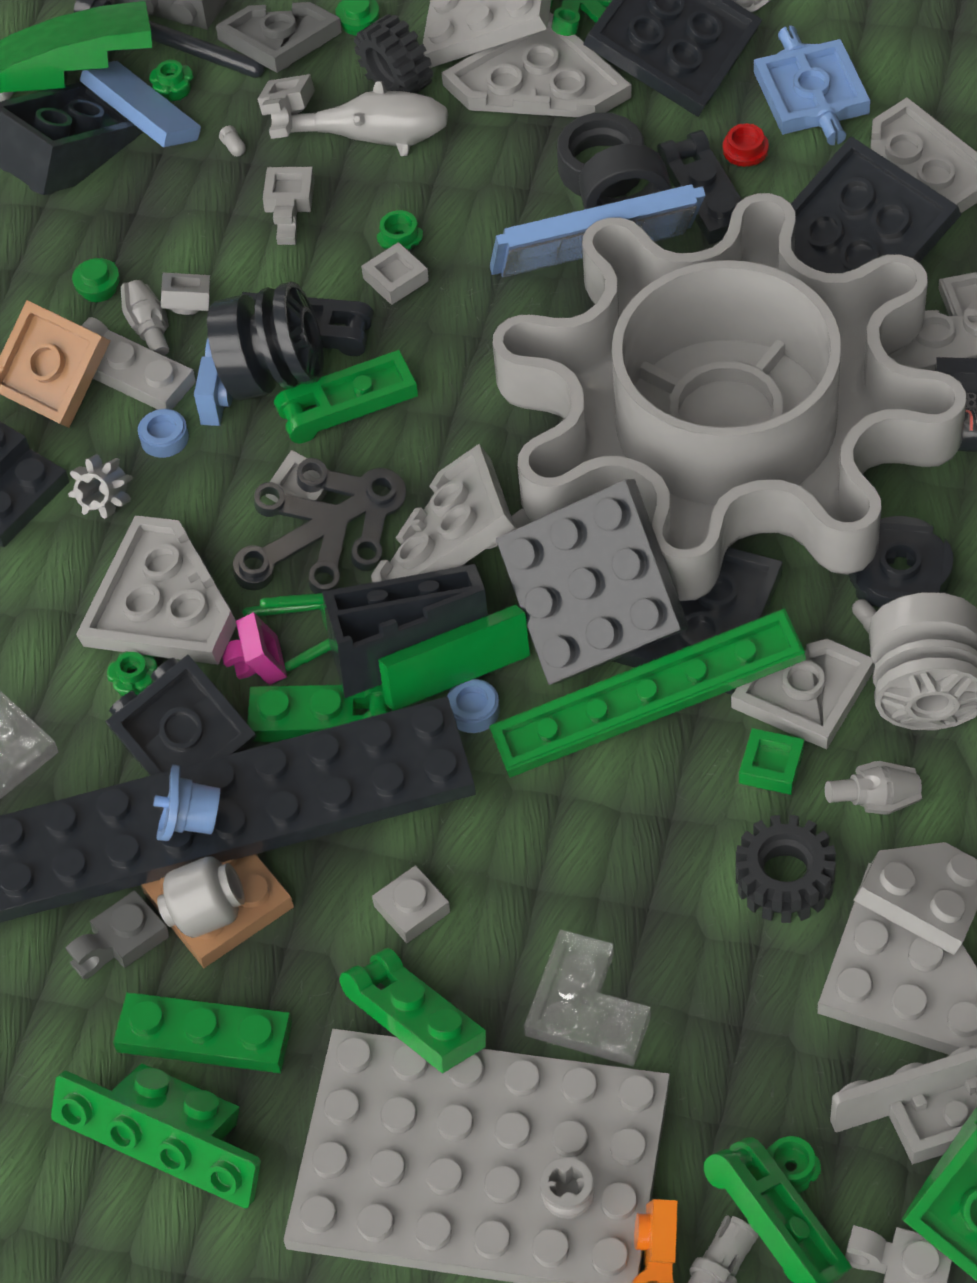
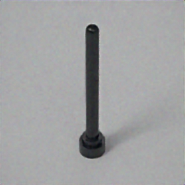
M76 0L74 13L99 6L112 5V3L108 0ZM149 20L151 38L155 42L253 78H259L264 73V65L245 55Z

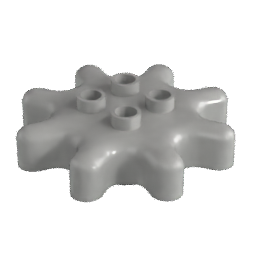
M757 193L745 197L737 203L723 240L712 248L694 253H675L664 250L654 243L640 226L631 220L620 217L596 221L587 228L582 241L585 289L595 305L584 314L572 318L517 315L501 323L493 334L496 383L501 394L509 404L524 409L549 412L564 419L555 427L527 442L518 454L521 505L528 519L533 522L625 479H635L679 601L696 600L709 593L719 577L727 548L741 538L759 533H780L794 538L806 548L821 566L830 572L848 575L862 571L874 559L878 550L881 519V498L876 489L862 474L868 468L882 463H900L921 467L940 466L954 457L962 443L966 391L961 383L951 375L938 371L911 368L898 364L889 357L890 354L909 345L917 338L924 325L927 273L923 266L907 256L885 255L845 273H825L808 267L798 260L794 254V208L783 197L770 193Z

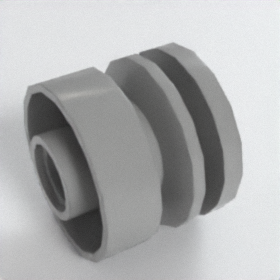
M923 592L899 597L883 605L871 617L869 626L871 659L875 665L873 672V683L876 687L874 699L880 716L893 725L911 730H939L958 726L977 716V608L961 597L946 593Z

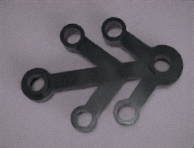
M308 458L303 460L297 468V484L303 491L314 493L324 489L350 496V498L338 505L284 494L283 489L273 482L259 485L254 494V506L259 514L266 517H273L279 514L309 522L263 548L251 545L238 551L233 561V575L236 582L247 590L255 591L265 588L273 578L275 565L323 538L318 563L314 564L309 572V587L315 594L337 589L340 578L337 567L347 524L364 514L366 515L362 537L357 539L352 546L351 561L361 571L374 570L381 561L382 547L380 539L385 517L396 513L405 501L406 487L402 478L397 473L385 468L369 470L362 477L329 471L322 461ZM308 470H314L321 477L318 480L309 481L303 477V474ZM378 485L385 486L390 490V493L385 496H379L373 492L372 488ZM266 494H272L278 498V502L274 505H266L260 499ZM363 548H369L375 552L376 556L370 560H364L357 553ZM249 558H258L262 561L263 565L259 569L253 570L246 567L244 563ZM319 573H328L332 576L333 581L327 585H322L315 580V576Z

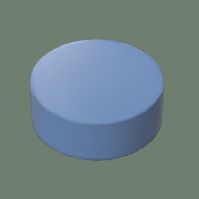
M171 409L152 411L140 421L138 426L141 446L151 456L166 458L176 455L188 443L189 433L186 421L177 411Z
M472 679L452 687L447 695L457 728L460 731L467 733L485 731L499 717L498 694L495 688L486 681Z

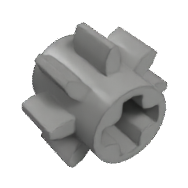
M95 454L86 459V467L79 466L70 472V475L76 482L74 490L69 492L68 495L69 497L76 498L77 502L82 506L81 513L83 515L92 510L99 509L100 515L105 519L115 513V505L121 507L130 502L131 498L125 493L127 483L133 477L125 475L124 471L119 467L120 459L115 458L108 463L102 464L100 456Z

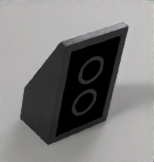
M82 82L65 85V88L49 89L0 101V169L19 178L32 191L42 195H51L56 191L78 185L141 135L143 131Z

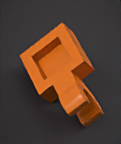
M653 1199L646 1204V1214L637 1213L634 1228L635 1250H644L643 1265H645V1268L634 1277L631 1283H674L672 1272L673 1263H675L678 1201Z

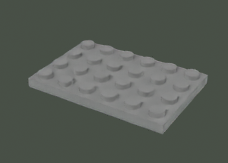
M332 1029L284 1235L285 1247L288 1250L513 1283H631L634 1277L640 1273L644 1251L635 1250L634 1247L635 1219L637 1213L646 1214V1204L652 1200L670 1086V1075L668 1073L489 1049L480 1050L442 1074L397 1037ZM562 1157H573L584 1162L593 1176L594 1200L590 1208L581 1216L571 1219L559 1218L551 1214L544 1206L541 1198L540 1177L545 1166L553 1160ZM573 1178L568 1184L562 1183L559 1180L556 1182L558 1197H562L566 1192H571L574 1195L579 1194L576 1179Z

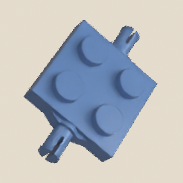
M789 26V32L786 27H783L778 33V38L782 42L784 50L775 55L754 59V74L782 135L819 126L822 128L829 145H835V139L837 144H840L845 140L846 133L839 121L870 113V99L841 39L821 44H804L801 42L794 26Z

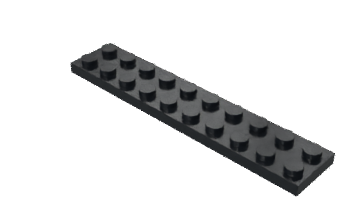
M448 696L181 767L180 778L191 779L194 783L220 788L218 811L212 834L190 831L180 833L174 831L169 841L157 840L158 825L164 808L153 806L155 795L168 796L171 770L1 815L0 923L158 881L164 878L168 872L204 857L211 856L220 862L236 860L476 795L474 781Z

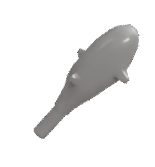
M380 81L375 83L373 91L365 92L340 106L318 111L317 113L291 114L292 129L290 133L316 131L332 133L353 140L397 146L400 156H408L410 146L429 138L446 127L448 112L444 105L432 97L404 91H386L384 82Z

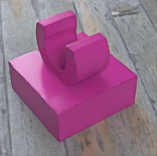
M254 612L236 620L240 640H233L228 643L222 656L224 665L226 667L234 665L239 679L247 678L257 673L268 685H271L286 678L287 673L278 636Z

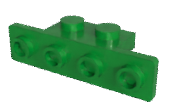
M143 1063L136 1067L112 1091L66 1070L56 1077L51 1118L54 1122L242 1208H248L255 1200L261 1165L260 1158L222 1141L237 1125L239 1106Z

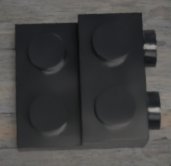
M1 421L0 546L5 547L69 483V478L65 469L31 450L26 436Z
M188 654L179 662L173 657L159 666L150 676L153 683L138 695L134 691H130L112 705L109 710L112 716L105 721L112 733L150 776L170 771L172 764L185 767L237 753L256 738L255 732Z

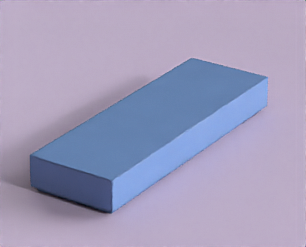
M118 61L108 62L109 68L82 70L80 81L163 148L198 140L201 129L199 124Z

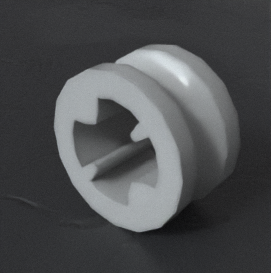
M562 1157L553 1160L545 1166L540 1177L541 1198L546 1209L559 1218L568 1219L585 1213L594 1200L593 1176L586 1164L573 1157ZM573 1178L577 1180L579 1194L574 1195L571 1192H566L562 1197L557 1196L556 1182L558 1180L565 1184L571 1182Z

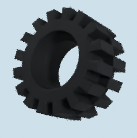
M387 14L356 34L357 36L354 38V43L357 45L354 47L355 53L361 57L358 62L360 67L366 68L367 73L365 76L369 81L372 79L375 83L384 82L386 91H404L415 94L431 84L433 70L429 68L432 65L430 58L424 55V52L427 50L424 44L419 45L416 39L419 36L414 30L412 32L409 31V24L404 20L400 22L399 16Z
M780 815L770 816V827L767 828L763 821L760 820L753 824V834L746 830L742 835L741 846L737 845L736 884H738V894L741 900L747 898V907L753 913L762 906V918L772 921L774 912L782 913L781 923H791V913L797 912L800 921L810 918V907L818 913L824 908L825 898L830 900L835 884L836 852L834 845L829 846L830 837L824 830L816 835V823L808 819L803 828L799 826V816L790 815L789 824H781ZM792 856L804 862L807 872L798 880L783 882L769 877L764 870V866L768 860L774 857Z

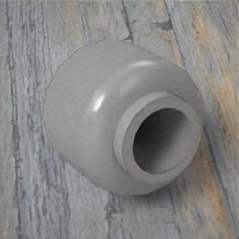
M211 856L201 858L168 872L163 882L164 894L159 895L157 898L160 914L167 926L172 927L176 925L184 935L191 938L199 937L234 922L238 917L239 906L244 904L245 901L242 884L232 865L229 863L223 865L219 860Z

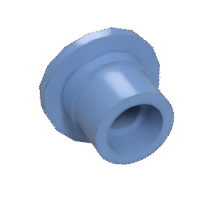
M172 764L168 796L155 795L153 806L164 808L158 825L157 840L169 841L174 831L180 833L190 831L212 834L218 811L220 788L194 783L191 779L180 778L181 766Z

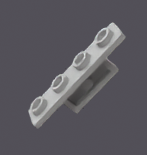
M963 1046L953 1051L946 1058L924 1065L922 1063L905 1065L893 1075L871 1082L858 1080L846 1085L832 1096L830 1122L835 1132L889 1116L912 1165L943 1155L977 1107V1046Z

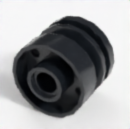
M291 281L280 284L276 289L269 287L261 289L256 296V301L249 295L241 294L215 301L209 307L207 332L211 355L219 378L226 391L234 399L242 401L270 394L275 389L276 381L281 387L290 389L296 387L299 382L310 384L318 382L322 377L324 355L320 329L309 299L297 283Z

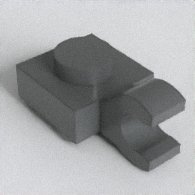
M134 890L90 920L94 934L79 936L66 947V950L73 958L70 961L71 966L84 980L97 973L113 958H116L126 968L169 938L167 926Z

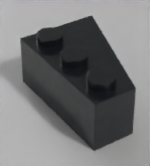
M475 564L322 591L329 645L345 698L382 685L378 659L488 616L485 588Z

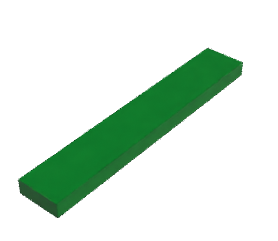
M784 608L489 725L509 778L803 662L806 660V655Z

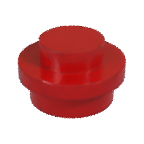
M743 123L734 126L723 140L724 157L730 163L737 166L757 165L767 157L769 152L767 137L762 129L754 124Z

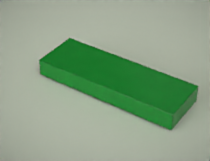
M513 605L378 659L385 704L395 711L529 657L530 650L525 612L517 605Z

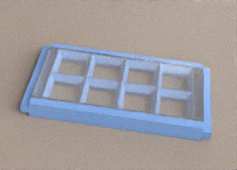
M692 184L505 228L503 234L496 235L490 262L491 274L501 273L502 277H507L582 259L584 233L596 221L606 218L621 217L631 220L640 226L653 241L683 235L688 228H691L705 198L704 188H693Z

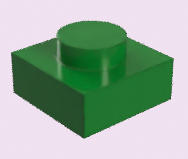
M752 728L739 770V784L792 795L804 753L805 739Z

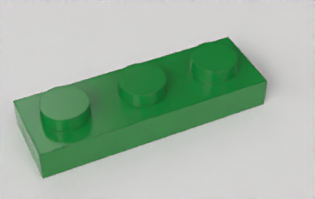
M126 992L113 1044L117 1053L281 1073L292 1020L288 1012Z

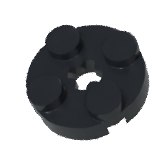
M891 516L880 519L879 545L874 559L862 571L849 574L850 581L856 589V597L858 600L864 599L868 601L872 607L881 608L883 605L903 596L922 592L944 593L950 584L953 568V552L950 544L946 539L943 543L941 538L933 533L934 527L923 520L907 516ZM896 557L906 558V564L912 567L906 570H897L888 564H894Z

